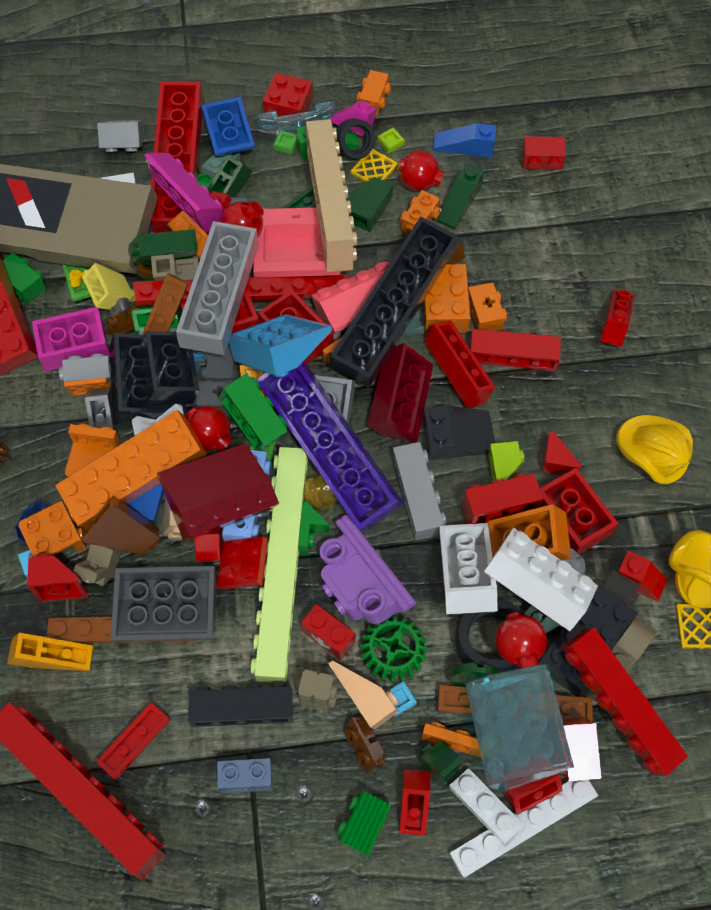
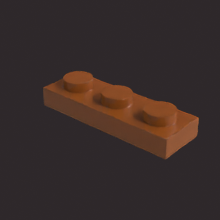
M170 273L166 275L142 335H144L145 331L169 332L189 282Z

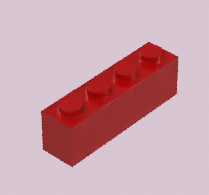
M450 320L433 324L424 342L465 406L471 408L485 404L496 387L453 322Z
M472 329L470 350L478 362L484 365L557 371L560 361L561 337Z

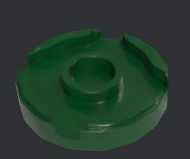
M464 663L452 669L451 683L457 687L494 690L501 686V672L496 667L484 664V668L477 667L476 663Z

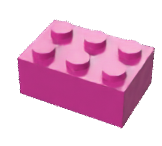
M94 307L32 321L38 358L45 372L63 367L62 360H67L70 356L89 358L93 354H104V356L110 357L105 327L99 308Z

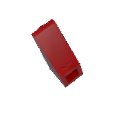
M614 289L600 342L622 347L630 324L635 294H631L627 290Z

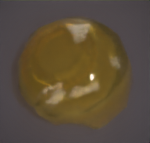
M322 475L309 478L304 485L303 494L305 501L316 511H323L334 507V493Z

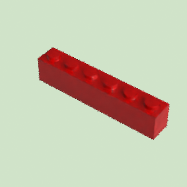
M595 627L582 630L561 647L565 652L566 660L573 667H576L581 674L582 682L592 689L597 696L596 701L610 714L613 725L623 732L628 739L629 747L639 754L644 761L643 766L649 773L656 776H668L688 757Z

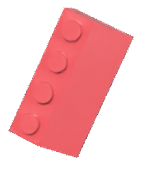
M380 262L369 270L360 271L349 279H342L337 284L329 288H322L317 293L311 295L317 315L325 324L331 325L334 333L351 325L389 266V262Z

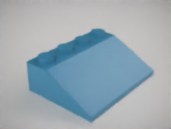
M285 314L232 333L229 344L235 362L264 371V373L273 374L276 377L288 375L290 370L297 368L332 331L331 325Z

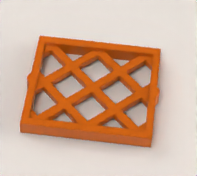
M106 377L64 382V387L72 396L85 395L88 390L111 387L112 391V386Z

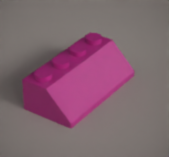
M147 153L144 155L153 180L205 233L211 229L213 221L220 222L223 210L221 203L217 199L213 200L210 197L207 188L203 185L200 186L191 172L187 173L184 170V165L178 158L174 159L169 153Z

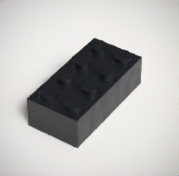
M598 585L585 614L571 631L563 628L541 658L538 669L573 695L579 697L587 686L582 682L581 674L576 667H573L566 660L565 652L561 647L582 630L595 627L612 651L638 612Z

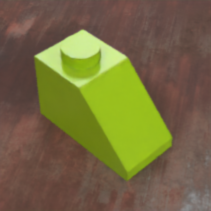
M518 441L490 444L488 457L492 480L503 479L505 481L513 479L519 472L521 463H524L523 449L519 450Z

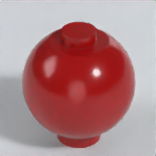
M423 150L410 152L406 155L405 159L401 158L397 170H400L399 176L404 186L415 192L427 191L433 185L439 187L444 175V171L439 170L436 158Z
M255 201L250 203L235 202L223 211L220 222L257 229V237H259L263 229L262 215L264 210Z
M203 405L198 409L193 407L186 414L187 421L205 451L217 449L221 452L233 441L229 436L231 430L229 418L220 408L212 405Z
M521 612L507 615V619L498 627L495 637L496 648L500 656L506 662L518 665L520 672H528L539 668L538 660L543 656L547 647L545 629L535 618L521 615Z

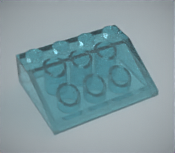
M543 664L487 675L465 684L488 787L504 792L575 768L548 665Z

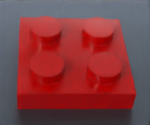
M262 536L224 541L217 587L226 590L263 586L268 539Z

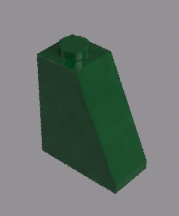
M374 177L348 193L346 201L350 200L351 214L349 216H353L354 226L368 232L372 231L393 197V184Z
M195 229L137 235L128 247L129 256L132 257V264L152 265L151 256L174 254L175 260L190 259L198 251Z

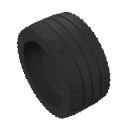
M497 598V611L463 613L455 633L457 653L463 664L476 663L477 667L484 668V664L491 665L501 672V677L517 670L518 665H512L504 659L491 660L477 653L469 642V631L474 622L481 618L494 617L504 621L507 619V615L515 612H521V615H525L523 611L513 603Z

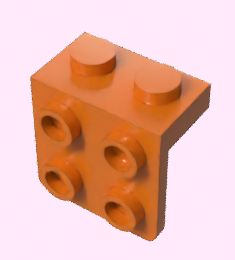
M70 424L68 433L73 441V445L65 470L66 476L73 475L118 447L121 441L116 430L110 427L95 428L87 424Z
M62 501L19 522V528L33 557L43 553L52 556L71 546L76 549L78 554L87 550L84 541H82V528L77 529L74 518Z

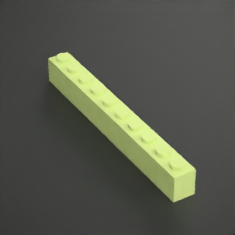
M280 447L279 455L274 456V469H277V475L272 476L271 484L279 504L269 511L272 512V519L267 520V533L270 534L267 548V564H265L264 571L265 585L260 587L259 601L263 603L262 610L257 611L256 625H260L259 634L254 636V649H257V658H252L251 674H255L256 682L287 683L299 559L300 521L308 466V455L303 448Z

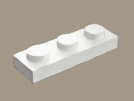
M469 768L449 785L450 790L505 847L525 829V825Z

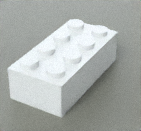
M488 523L439 526L446 614L497 611L496 580L484 572L493 558Z
M515 528L509 533L484 571L569 631L572 630L587 611L598 587L588 576L580 574L569 563L561 561L551 554L547 548L538 545L529 539L525 533Z

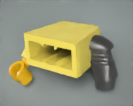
M94 263L90 269L84 270L83 273L79 270H72L69 274L72 287H79L83 279L96 308L110 310L103 322L107 329H109L106 324L108 318L121 311L126 314L125 309L130 308V302L135 301L134 290L130 289L125 277L100 264Z

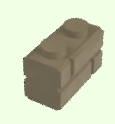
M304 670L298 689L301 707L309 709L316 707L318 711L328 712L331 706L336 705L338 685L334 684L332 675L324 673L317 675L315 671Z

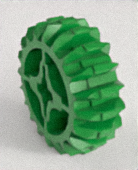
M393 615L392 621L386 619L383 621V624H374L375 628L368 626L367 633L369 635L362 636V641L365 643L360 645V650L365 653L361 655V658L364 661H368L365 664L366 669L375 667L372 671L374 677L382 673L381 681H385L387 676H391V683H395L396 676H399L401 682H405V674L413 678L415 675L414 670L421 671L422 666L420 663L426 662V657L423 654L428 652V647L423 645L427 639L426 637H420L422 634L421 628L414 630L416 625L414 621L409 625L406 624V617H403L402 621L398 622L397 615ZM395 632L391 638L382 637L379 639L385 633ZM403 634L412 642L414 651L410 650L409 646L402 642ZM393 645L398 646L395 653L390 651ZM373 646L379 648V651L386 655L385 664L376 657ZM399 659H403V660L410 659V660H409L407 663H405L404 665H401V666H393V664H394V662H395L396 660H399Z

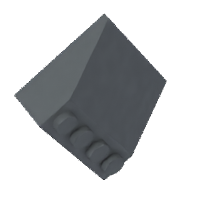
M215 567L115 568L110 641L213 639L217 602V573Z

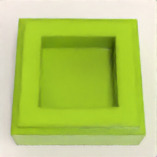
M394 128L377 136L378 143L388 154L405 145V140Z

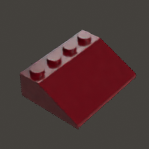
M246 443L157 473L183 542L270 511L279 504L271 481Z

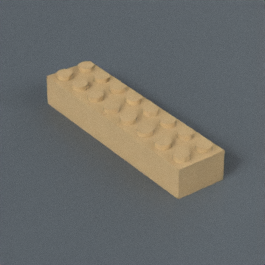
M331 119L306 121L307 156L327 272L353 270V261L357 260L356 248L353 247L357 245L356 232H352L354 220L353 216H349L351 214L350 200L346 201L348 198L347 185L343 186L345 184L344 170L340 171L342 169V157L338 156L340 154L339 142H335L337 140L336 128H332Z

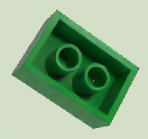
M246 373L226 386L218 399L255 451H263L288 431L286 429L287 424L281 415H276L272 409L274 406L267 396H263L259 391L260 386L254 377L250 378Z

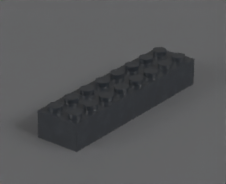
M420 216L330 355V367L368 388L371 386L455 252L459 236Z

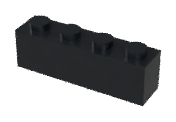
M276 683L272 687L262 688V685L252 684L248 685L245 689H237L236 686L228 685L222 686L221 690H211L210 687H197L196 691H189L188 722L191 727L294 723L292 686L287 687L285 683Z

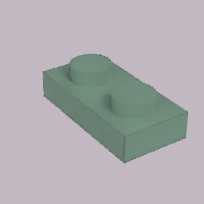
M240 152L215 156L214 154L201 166V173L214 178L226 156L229 155L239 161Z

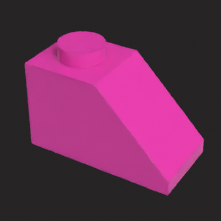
M358 101L336 112L329 119H331L332 123L340 125L347 119L355 118L366 121L373 127L377 108L371 106L366 101ZM355 126L349 129L358 135L365 136V132L360 127Z

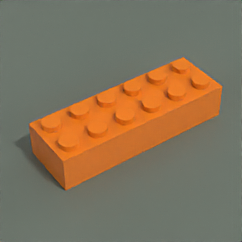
M176 410L55 486L77 526L85 527L113 495L127 504L160 484L157 476L158 472L200 459L207 455L186 417Z

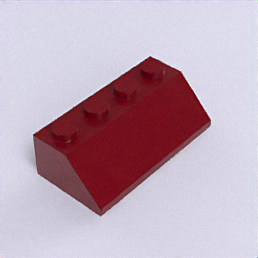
M405 343L394 347L380 370L367 426L383 437L417 442L433 364Z

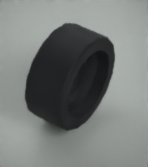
M355 118L347 119L337 128V140L335 142H339L340 152L344 156L354 159L364 158L374 148L375 132L366 121ZM357 126L365 132V141L359 150L352 151L345 144V136L351 127Z

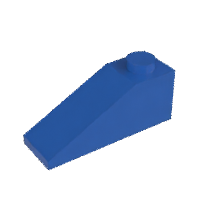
M476 123L435 133L433 151L492 157L496 125Z

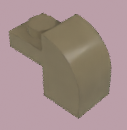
M174 254L151 256L154 281H164L168 273L183 280H193L199 265L198 258L175 260Z
M91 544L87 559L76 564L73 573L81 577V580L84 582L104 586L117 567L122 551Z
M637 616L612 650L627 673L657 633V630Z

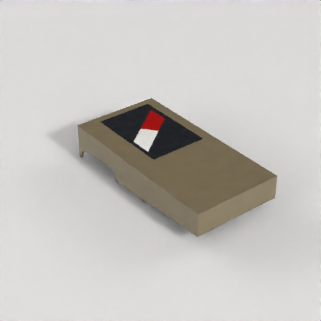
M0 164V252L22 254L32 257L36 261L88 268L97 263L113 271L136 274L137 264H132V257L129 256L128 247L137 235H141L142 232L148 233L158 196L152 186Z

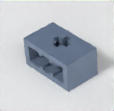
M271 759L217 761V789L221 794L273 791V765Z

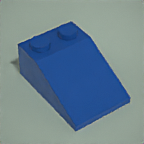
M241 97L202 105L205 125L215 156L255 148Z

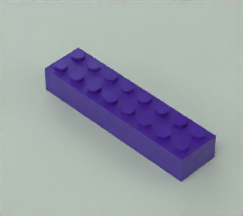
M305 361L297 368L290 370L286 376L276 377L273 374L264 373L257 379L267 397L283 417L295 438L360 531H368L404 504Z

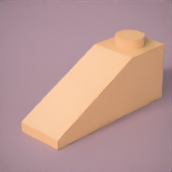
M334 661L328 663L371 728H378L400 712L396 707L399 701L391 690L386 692V690Z

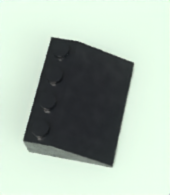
M113 334L109 351L114 424L132 425V419L136 416L156 420L175 405L148 404L140 344L144 335ZM179 404L182 406L184 416H186V404Z

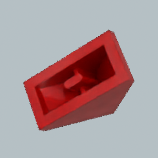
M550 432L545 445L542 472L564 475L574 468L580 471L582 466L555 432Z

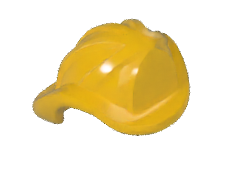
M651 415L636 416L625 421L619 427L616 434L617 445L625 458L641 467L658 484H670L678 480L685 473L691 461L693 451L691 433L685 426L676 421Z
M694 530L686 533L678 540L669 556V565L676 571L675 584L682 599L691 606L706 608L711 606V533Z

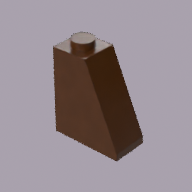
M114 495L82 530V541L85 543L144 555L149 549L153 550L160 540L158 527Z

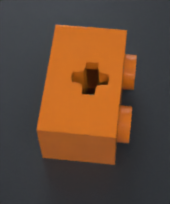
M494 283L468 287L469 308L476 330H503L504 322L507 320V313L505 308L501 307V295L499 290L495 289Z

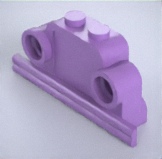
M344 515L341 519L337 520L336 525L343 535L337 539L333 538L325 541L320 547V556L327 565L321 571V577L324 581L321 587L329 598L331 596L335 598L336 602H334V605L341 615L346 613L351 620H360L365 617L369 623L379 624L396 612H406L417 604L349 516Z

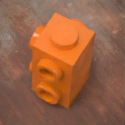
M370 70L368 77L363 79L362 92L359 91L357 94L356 102L366 101L370 103L371 106L377 108L375 115L377 117L380 109H384L385 96L389 95L391 90L389 74Z
M423 190L418 197L415 196L411 201L408 211L405 210L401 215V232L408 236L420 216L431 222L433 219H437L441 212L439 207L440 198Z

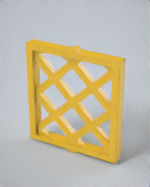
M372 149L367 156L356 164L350 171V174L363 182H367L374 177H382L381 180H386L398 166V163ZM373 154L380 158L373 159ZM381 161L382 166L375 167L374 162ZM384 161L389 162L391 165H385ZM365 163H372V167L365 168ZM383 169L384 173L377 174L376 170ZM366 171H374V175L367 176ZM357 172H364V176L358 174Z
M677 604L676 612L681 648H711V645L704 643L708 637L711 638V630L708 632L702 626L706 620L711 624V619L709 618L711 611L706 615L700 608L689 604ZM683 608H693L694 611L689 615ZM681 613L687 618L683 623ZM696 613H699L704 618L700 623L692 618ZM689 620L697 626L692 632L685 626ZM698 629L706 634L702 640L695 635ZM684 631L689 634L686 639H684ZM692 637L699 644H688L687 642Z

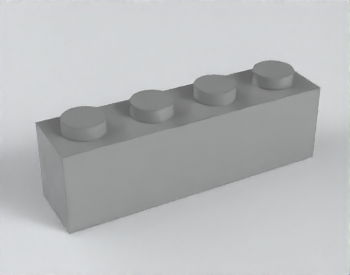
M420 442L393 447L392 458L414 539L420 540L440 535L439 526H446L447 523L444 512H440L438 507L440 504L439 493L434 491L432 486L434 484L433 472L428 470L426 465L429 462L426 449L422 450Z

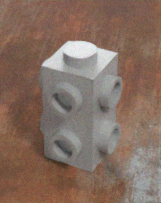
M93 354L89 358L70 356L67 360H62L63 367H59L60 380L64 382L106 377L108 382L111 383L110 360L104 354Z

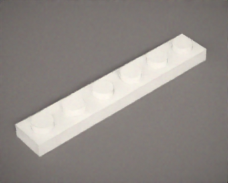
M568 781L562 785V792L519 815L515 813L514 815L525 825V829L506 847L487 830L450 852L449 855L462 878L464 879L598 797L590 781Z

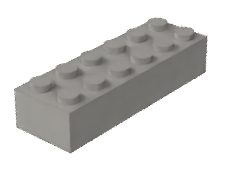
M213 221L176 330L180 347L225 355L257 252V229Z

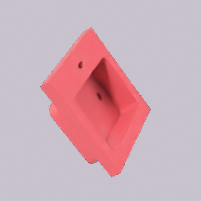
M316 208L263 209V229L258 237V248L254 258V278L340 275V271L327 272Z

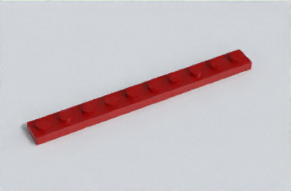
M349 274L248 278L246 289L251 301L277 300L291 289L301 299H312L311 295L317 293L318 290L325 287L329 288L342 279H349ZM185 280L189 284L181 302L187 300L193 280ZM164 281L133 282L135 306L154 305Z

